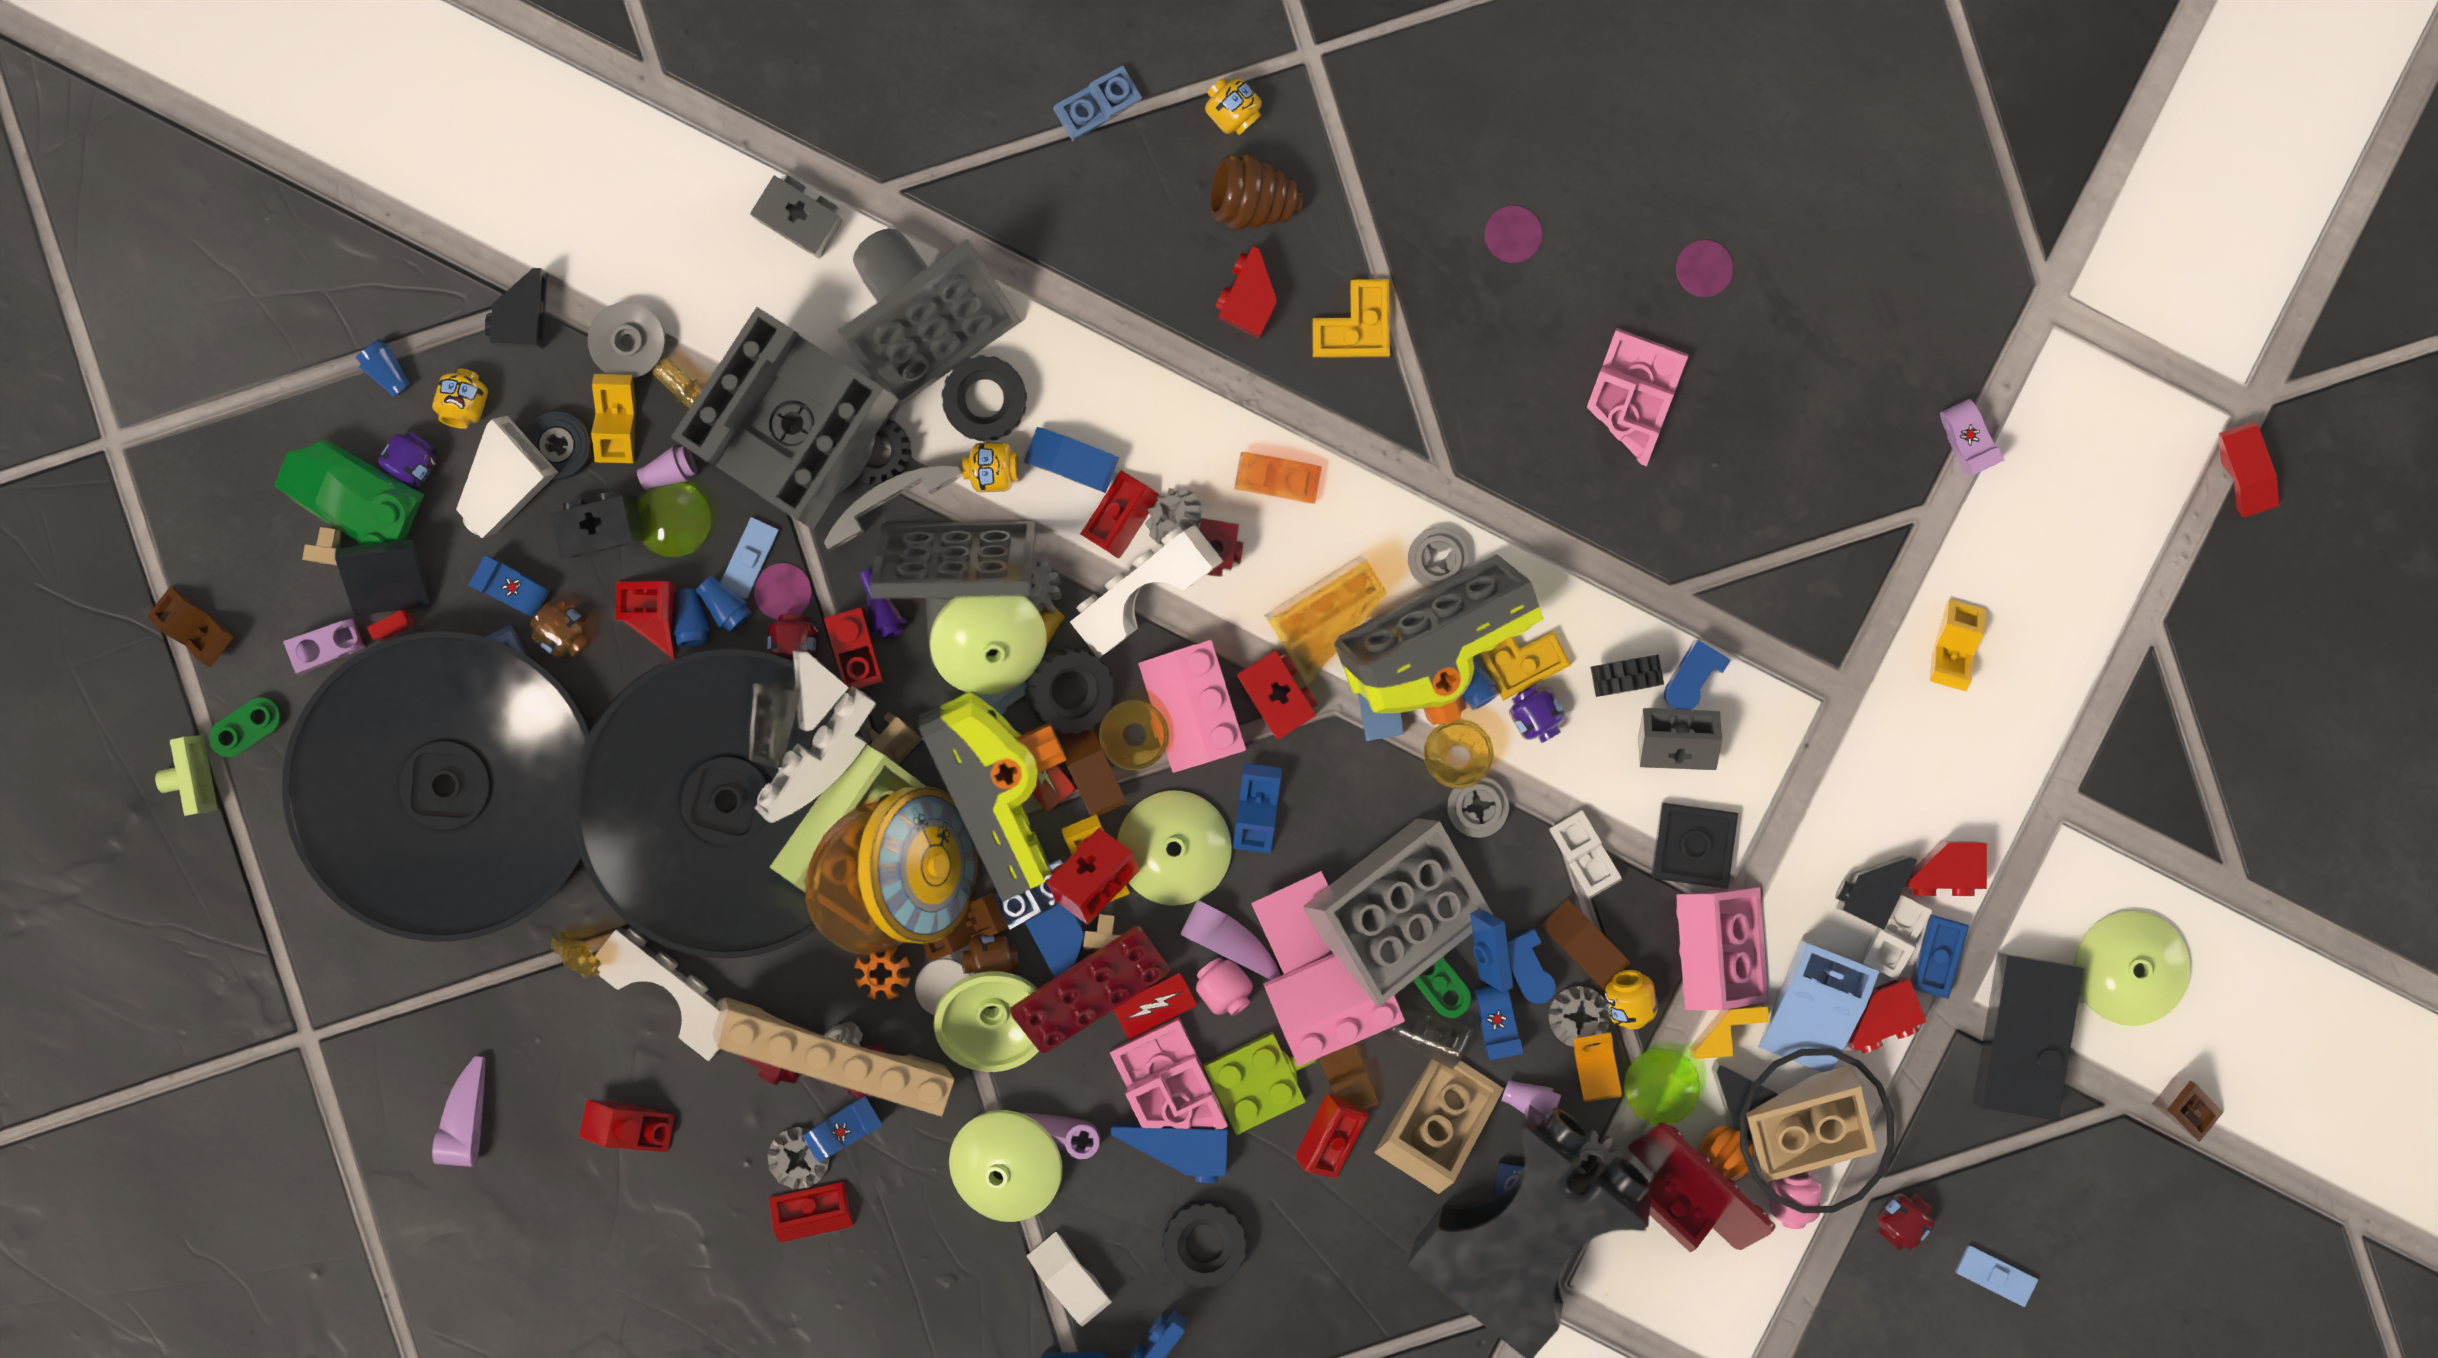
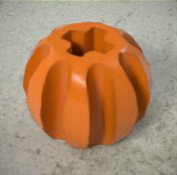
M875 944L866 948L871 959L870 962L861 957L857 958L854 968L863 970L865 975L864 977L854 979L858 989L864 984L870 985L871 991L867 997L878 1001L879 991L883 990L889 1001L899 996L894 986L895 983L900 984L904 988L908 987L911 977L902 975L900 969L911 967L907 956L901 961L895 960L894 953L898 949L897 947L887 944L886 953L882 955L878 950V945ZM881 962L884 963L885 969L892 970V975H889L885 982H881L880 975H874L873 970L877 969Z
M1721 1125L1712 1128L1703 1136L1697 1147V1152L1707 1156L1712 1166L1725 1178L1738 1182L1749 1173L1740 1149V1131ZM1747 1138V1147L1753 1162H1755V1149Z

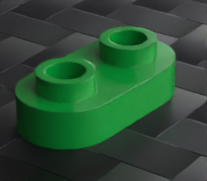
M254 698L218 721L211 728L209 733L210 746L220 756H240L281 727L283 711L280 705L270 698ZM260 709L266 715V719L262 724L257 723L254 717L255 713ZM226 731H230L234 737L230 745H226L222 739Z
M1441 957L1433 964L1434 969L1432 973L1428 975L1421 973L1412 981L1439 1014L1447 1018H1456L1468 1010L1471 995L1466 985L1447 961ZM1452 990L1457 993L1458 999L1454 1004L1449 1005L1444 1002L1443 997L1447 991Z

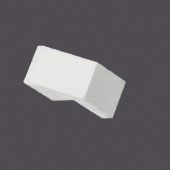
M1057 1232L1026 1256L1045 1285L1082 1327L1112 1303L1095 1276L1080 1264L1063 1237Z

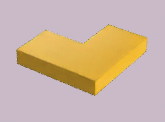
M1389 279L1351 280V318H1313L1312 320L1313 358L1390 357Z
M1554 631L1520 649L1514 637L1498 643L1494 649L1478 654L1489 676L1497 684L1495 688L1502 701L1571 666Z

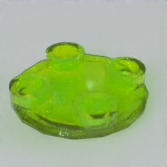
M683 482L649 489L638 503L646 540L643 543L651 551L662 556L680 557L694 553L705 541L710 530L711 512L707 499L696 488Z
M1659 1048L1644 1052L1632 1062L1625 1074L1624 1092L1627 1104L1637 1117L1651 1124H1659L1660 1122L1672 1124L1692 1114L1699 1100L1701 1084L1696 1068L1687 1057L1675 1050Z

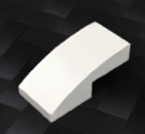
M1583 810L1549 829L1588 899L1622 880Z
M1902 892L1885 929H1876L1862 962L1897 980L1915 949L1914 943L1933 911L1932 907Z

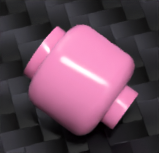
M1219 957L1208 963L1198 972L1197 977L1199 980L1196 984V991L1212 1013L1221 1015L1229 1012L1234 1016L1250 1004L1247 997L1253 989V983L1238 963L1230 959L1223 960Z
M1807 1171L1772 1181L1771 1188L1779 1196L1803 1206H1820L1822 1187L1817 1179L1813 1178L1811 1172ZM1771 1198V1214L1776 1219L1782 1221L1783 1226L1787 1228L1802 1229L1807 1223L1815 1221L1820 1213L1798 1212L1773 1201Z

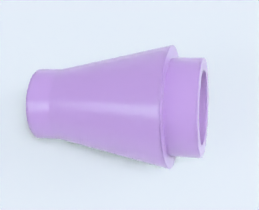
M674 445L646 466L637 469V476L640 484L647 491L654 487L690 481L691 476L697 474L698 469L691 451L685 446L678 448Z
M1509 1079L1501 1101L1512 1105L1522 1113L1531 1104L1547 1117L1554 1108L1558 1107L1561 1095L1553 1092L1554 1088L1520 1083Z

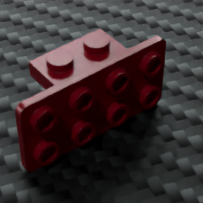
M1138 926L1133 927L1014 1004L1010 1008V1014L1039 1052L1047 1053L1110 1011L1124 1004L1150 985L1155 984L1169 973L1170 968L1143 929Z
M1660 1122L1632 1140L1628 1145L1629 1151L1654 1173L1648 1180L1651 1184V1189L1645 1195L1651 1200L1650 1216L1689 1252L1699 1247L1712 1228L1737 1250H1743L1765 1238L1776 1228L1767 1212L1763 1208L1754 1205L1740 1192V1188L1735 1182L1725 1178L1712 1166L1707 1156L1697 1152L1683 1139V1135L1675 1127Z

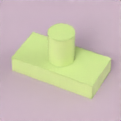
M204 735L170 740L175 767L160 770L156 773L155 781L159 791L167 793L179 790L184 816L218 810Z

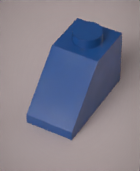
M1059 903L1025 922L1055 978L1076 965L1085 935L1083 925L1086 923Z

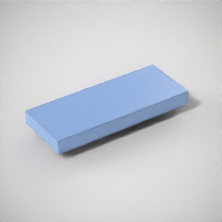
M751 517L720 583L740 597L748 599L780 530Z
M1970 1245L1967 1246L1955 1270V1273L2023 1307L2026 1306L2038 1282V1279Z

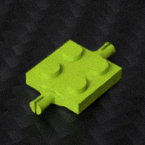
M1273 1031L1204 1063L1203 1066L1211 1081L1212 1089L1222 1112L1228 1117L1236 1135L1305 1103L1304 1096L1297 1084L1296 1071L1316 1063V1060L1298 1067L1294 1056L1289 1058L1280 1048Z

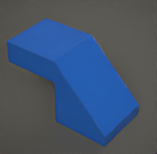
M1037 426L1024 463L1060 475L1077 484L1106 493L1120 457Z
M1244 763L1233 849L1271 854L1282 768Z

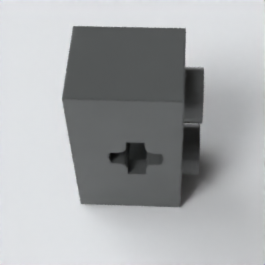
M773 175L750 215L756 221L817 259H820L843 222L842 218L836 214L839 207L820 195L816 201L803 193L807 187L786 175L784 180ZM804 206L803 210L808 215L805 221L798 218L793 222L794 217L790 214L793 208L800 210Z
M1643 708L1638 734L1639 767L1717 770L1722 744L1720 711Z

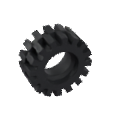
M888 417L877 431L876 436H881L888 440L891 446V455L881 465L866 464L863 471L857 477V480L864 484L877 486L895 476L901 475L910 465L909 460L912 457L910 439L904 429Z
M1659 654L1590 667L1596 697L1664 685Z

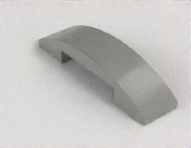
M959 466L920 468L895 476L877 485L856 500L842 514L824 541L825 546L828 550L833 551L864 533L865 531L858 518L919 483L923 482L928 492L933 494L963 477L961 468Z

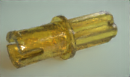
M669 358L661 360L652 372L677 397L675 401L678 404L682 402L689 409L702 390L698 386L699 381L697 379L692 381Z
M568 931L557 933L563 940L561 943L553 937L551 949L562 958L565 967L570 970H576L584 978H588L591 975L594 977L599 975L600 971L597 968L601 962L592 954L591 948L587 943L576 940Z

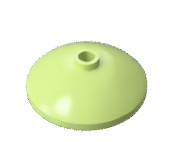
M1025 596L955 597L942 608L933 623L930 634V651L938 672L952 686L978 695L998 694L1017 687L1034 673L1045 653L1046 629L1038 609ZM990 649L998 650V653L994 656L986 655Z
M1163 791L1140 801L1127 814L1120 827L1117 839L1118 842L1132 851L1140 869L1128 883L1140 895L1164 905L1189 904L1211 893L1225 876L1231 859L1232 845L1230 832L1220 812L1204 798L1185 791ZM1175 841L1181 845L1182 850L1179 855L1171 856L1167 853L1166 847L1170 842Z
M2122 911L2102 918L2085 933L2075 954L2074 965L2084 968L2080 989L2081 997L2096 1014L2116 1024L2142 1026L2164 1018L2180 1003L2188 987L2190 958L2185 943L2170 924L2149 913ZM2141 963L2145 968V972L2141 977H2136L2133 969L2137 964Z
M998 971L981 972L958 981L944 993L936 1007L934 1030L941 1049L959 1065L981 1072L1005 1071L1024 1064L1034 1057L1039 1050L1015 1022L1010 1014V1008L1038 990L1037 987L1020 976ZM996 1006V1008L994 1009H988L986 1007Z
M994 1110L974 1117L959 1131L950 1150V1174L958 1193L971 1208L994 1220L1017 1222L1036 1216L1051 1203L1061 1184L1062 1160L1054 1139L1037 1121L1019 1112ZM993 1171L1000 1172L1003 1175V1180L996 1179Z

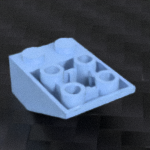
M1800 940L1758 1047L1782 1057L1799 1049L1832 1048L1842 1053L1866 1008L1880 971ZM1801 1056L1793 1061L1817 1071L1826 1072L1833 1070L1839 1059L1833 1056Z

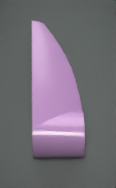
M1199 900L1196 901L1180 933L1181 935L1270 980L1281 976L1269 952L1249 930L1229 915Z
M475 1056L463 1070L450 1092L439 1129L433 1141L432 1157L435 1164L474 1167L476 1165L481 1136L486 1057Z
M1021 1113L1042 1125L1054 1139L1059 1150L1067 1151L1077 1159L1090 1158L1098 1150L1101 1134L1098 1127L1092 1122L1064 1116ZM1081 1131L1089 1132L1088 1138L1094 1139V1143H1087L1085 1149L1078 1148V1142L1072 1140V1136H1079Z

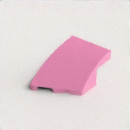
M1616 328L1587 408L1599 420L1604 422L1610 432L1618 440L1622 441L1642 465L1647 466L1689 354Z
M1322 871L1251 903L1284 974L1334 954L1321 939L1302 907L1328 887Z
M1179 1017L1110 1049V1055L1126 1085L1125 1094L1142 1128H1162L1167 1126L1177 1129H1189L1190 1127L1224 1129L1227 1127L1226 1119L1212 1086Z

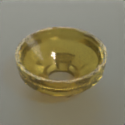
M1125 701L1115 705L1103 718L1099 731L1100 746L1106 757L1116 766L1126 770L1145 769L1154 765L1165 753L1169 743L1168 724L1162 713L1153 705L1144 701ZM1138 723L1145 728L1146 740L1142 745L1133 747L1125 742L1123 732L1129 724Z
M1458 719L1449 725L1441 723L1431 731L1424 745L1423 756L1425 766L1433 779L1448 788L1463 789L1476 785L1489 773L1493 763L1494 750L1489 735L1482 727L1470 720ZM1456 746L1465 748L1470 757L1468 764L1462 768L1450 766L1446 759L1449 749Z

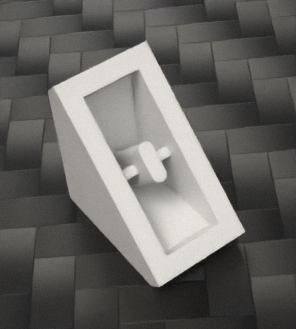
M797 650L793 651L798 724L800 729L808 731L813 730L848 687L810 654Z

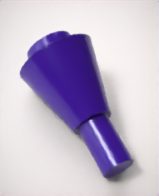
M868 569L861 572L859 576L868 595L867 605L871 635L880 636L882 640L891 639L903 632L902 626L907 623V620L890 598H871L870 580L873 569Z

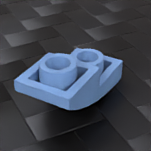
M1122 65L1094 80L1087 88L1055 104L1053 110L1073 142L1141 101L1142 97Z
M1065 857L1050 864L1051 874L1057 866L1066 862ZM1051 875L1045 877V883L1002 902L998 892L993 894L1009 929L1058 904L1046 883Z

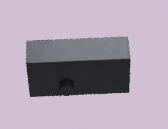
M1997 952L1973 1104L1984 1109L2059 1121L2084 968Z

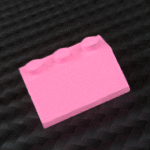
M1212 640L1138 663L1173 773L1246 751Z
M1760 887L1677 894L1676 913L1679 922V953L1682 962V992L1685 1010H1726L1769 1002Z
M1334 954L1263 983L1298 1067L1405 1022L1395 996H1392L1381 1006H1377Z

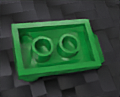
M324 438L306 448L289 450L274 485L296 504L357 540L359 546L405 541L424 494Z

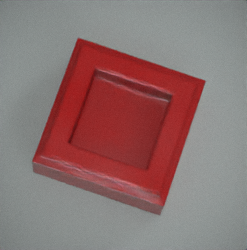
M399 610L368 626L367 629L373 640L385 641L414 626L416 622L410 611Z

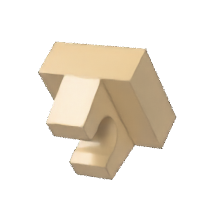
M320 527L317 545L305 544L302 560L337 565L335 552L336 549L341 548L343 532Z
M888 712L883 717L888 722V727L881 734L874 729L868 734L872 740L871 746L899 765L923 738L900 718Z
M1099 914L1097 932L1085 931L1084 951L1095 953L1121 936L1113 935L1115 916Z

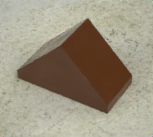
M2179 1075L2173 1077L2152 1103V1105L2198 1142L2203 1139L2224 1113L2196 1083Z

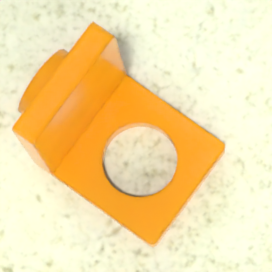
M1611 1032L1573 1039L1574 1054L1584 1102L1622 1096ZM1601 1043L1595 1046H1587L1589 1044Z

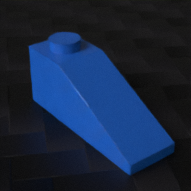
M1112 1123V1136L1187 1176H1195L1196 1182L1215 1183L1218 1182V1176L1226 1177L1227 1127L1224 1129H1216L1215 1127L1177 1129L1167 1126L1162 1128H1142L1140 1123Z

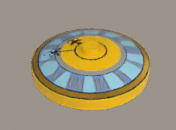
M932 787L903 788L885 798L875 809L866 825L858 860V875L862 897L870 916L877 926L887 935L898 941L929 943L945 937L960 923L972 901L978 877V850L952 797L946 792Z

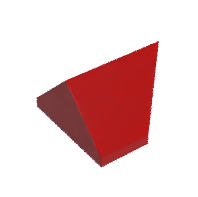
M665 581L617 582L615 620H622L671 658H675V638L672 636L677 584Z

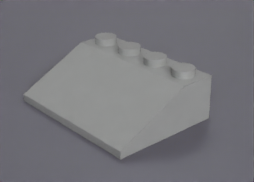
M1419 818L1412 821L1302 906L1321 939L1377 1006L1384 1004L1472 934L1470 913L1481 908L1492 914L1440 821Z

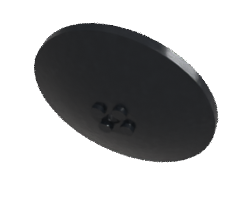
M454 631L421 632L392 638L368 648L340 666L321 684L301 712L289 740L282 774V799L289 835L300 860L319 888L343 910L371 927L399 937L428 942L467 940L494 933L522 920L542 906L560 889L581 859L573 828L572 792L577 763L584 743L590 733L576 703L565 688L540 664L513 647L479 635ZM441 774L450 775L455 780L456 788L450 796H440L434 790V781Z
M740 648L708 649L670 659L653 667L625 687L604 709L591 729L581 751L573 781L572 820L576 843L582 862L602 897L621 918L651 940L668 948L701 957L724 959L751 957L787 947L805 938L823 926L836 914L770 868L819 796L792 814L773 823L765 820L755 809L758 804L757 799L760 791L768 783L771 784L779 772V764L783 756L788 751H792L797 743L810 750L813 746L812 742L816 732L822 726H826L834 714L833 706L813 730L805 731L799 728L793 661L771 653ZM862 724L856 734L867 745L871 746L872 740L864 724ZM722 790H731L735 795V804L727 811H720L715 806V797Z

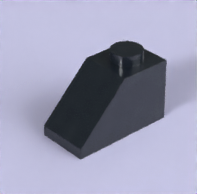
M532 268L492 304V313H487L485 318V334L490 336V343L502 347L543 349L548 272L542 268Z
M1903 855L1852 873L1850 879L1844 878L1837 889L1835 899L1839 900L1836 908L1884 930L1917 860Z
M1714 1061L1711 1070L1727 1119L1736 1125V1129L1740 1131V1113L1754 1081ZM1761 1085L1757 1089L1750 1111L1779 1094ZM1747 1119V1138L1753 1142Z

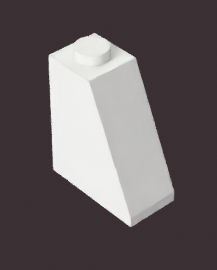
M507 415L492 419L486 425L456 510L463 517L464 525L472 533L479 535L481 538L496 534L558 474V471Z

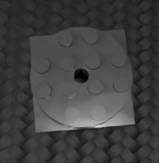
M756 306L671 438L732 476L794 519L814 529L834 497L850 486L865 468L873 450L876 433L898 399L876 382L848 364H843L801 337L795 330ZM803 418L802 428L807 431V434L800 430L799 433L791 435L790 426L793 421Z

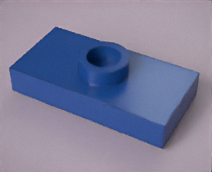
M1480 908L1470 913L1474 939L1473 954L1477 961L1479 979L1503 993L1513 988L1505 922Z
M1930 915L1911 979L1913 989L1949 999L1969 929L1968 924Z

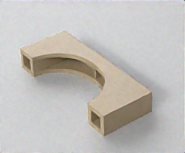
M726 997L724 998L713 1031L716 1048L941 1117L954 1082V1078L944 1064L908 1054V1056H898L844 1043L787 1023L768 1014L762 1008Z

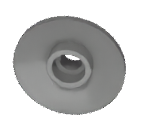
M619 302L604 308L594 318L588 332L590 355L595 364L607 374L633 375V378L643 376L658 364L665 348V334L659 319L648 308L633 302ZM627 335H632L635 338V345L630 349H625L622 345V340Z

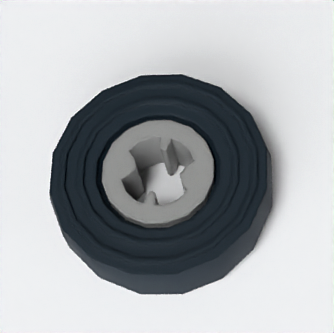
M551 411L542 414L530 423L525 433V436L558 471V474L553 479L564 480L576 476L586 468L592 456L593 443L589 428L580 418L568 412ZM554 436L561 440L567 439L568 446H563L567 450L562 455L555 451H549V445H553L550 440Z

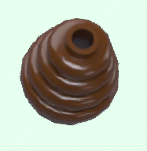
M1244 153L1239 156L1227 155L1219 162L1210 193V211L1216 222L1225 223L1233 230H1241L1246 227L1256 229L1262 225H1273L1277 221L1280 223L1287 222L1293 213L1298 214L1303 203L1302 191H1298L1297 184L1292 178H1285L1282 171L1273 169L1267 161H1259L1254 155Z

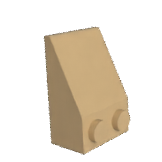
M1439 1048L1391 1121L1374 1153L1440 1194L1456 1180L1504 1088L1447 1051Z
M1851 1065L1815 1074L1746 1113L1762 1178L1765 1182L1877 1152L1862 1088Z

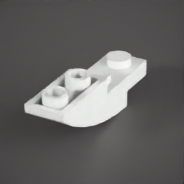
M851 686L848 693H844L836 702L834 714L827 725L822 726L816 732L812 748L808 750L797 743L792 751H788L783 756L779 764V772L771 784L768 783L763 787L757 799L758 804L755 809L765 820L773 823L807 805L830 787L854 762L867 744L856 733L876 704L864 692Z

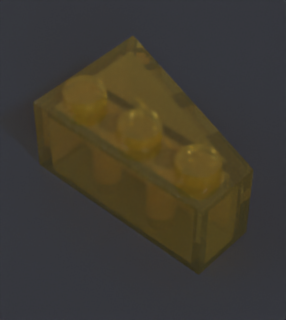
M1360 555L1263 616L1302 680L1309 685L1323 665L1337 652L1334 643L1338 636L1359 626L1387 591L1368 560Z

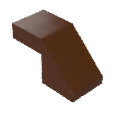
M169 586L147 616L160 632L185 645L199 662L210 668L233 639L231 633L217 619L171 586Z
M1094 728L1089 731H1081L1080 734L1068 732L1057 737L1066 756L1065 762L1090 816L1096 814L1100 816L1127 803Z
M993 893L971 901L963 919L949 934L939 940L922 943L930 962L968 946L974 936L982 935L989 937L1007 929L1008 926Z
M1568 899L1540 925L1603 990L1617 973L1623 971L1630 964V961Z

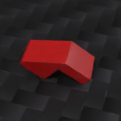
M2253 421L2218 433L2221 464L2234 479L2236 510L2244 518L2278 507L2277 475L2258 424Z

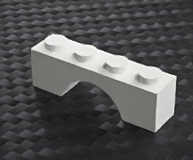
M1196 525L1191 526L1185 531L1180 526L1175 528L1161 539L1165 545L1161 550L1154 554L1149 549L1133 562L1137 568L1128 576L1122 571L1104 585L1108 590L1107 593L1099 599L1093 594L1077 607L1080 614L1070 623L1098 658L1112 650L1138 629L1135 618V601L1139 591L1145 584L1164 582L1185 591L1223 562Z
M622 927L616 929L587 967L617 990L630 983L639 981L653 982L666 988L675 997L681 1010L682 1025L678 1038L707 1061L712 1060L721 1050L716 1048L713 1031L724 999L720 998L717 1002L705 993L709 988L701 980L691 974L686 978L675 968L678 966V963L662 951L656 954L645 946L648 940L631 927L627 931Z

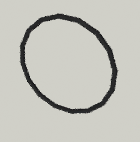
M1832 1048L1799 1049L1773 1061L1751 1085L1740 1113V1149L1752 1179L1773 1201L1801 1213H1834L1862 1200L1883 1177L1894 1148V1112L1882 1083L1860 1060ZM1801 1056H1833L1856 1066L1876 1087L1887 1114V1146L1877 1172L1856 1195L1832 1206H1803L1779 1196L1758 1175L1747 1147L1746 1113L1750 1111L1757 1089L1777 1067Z

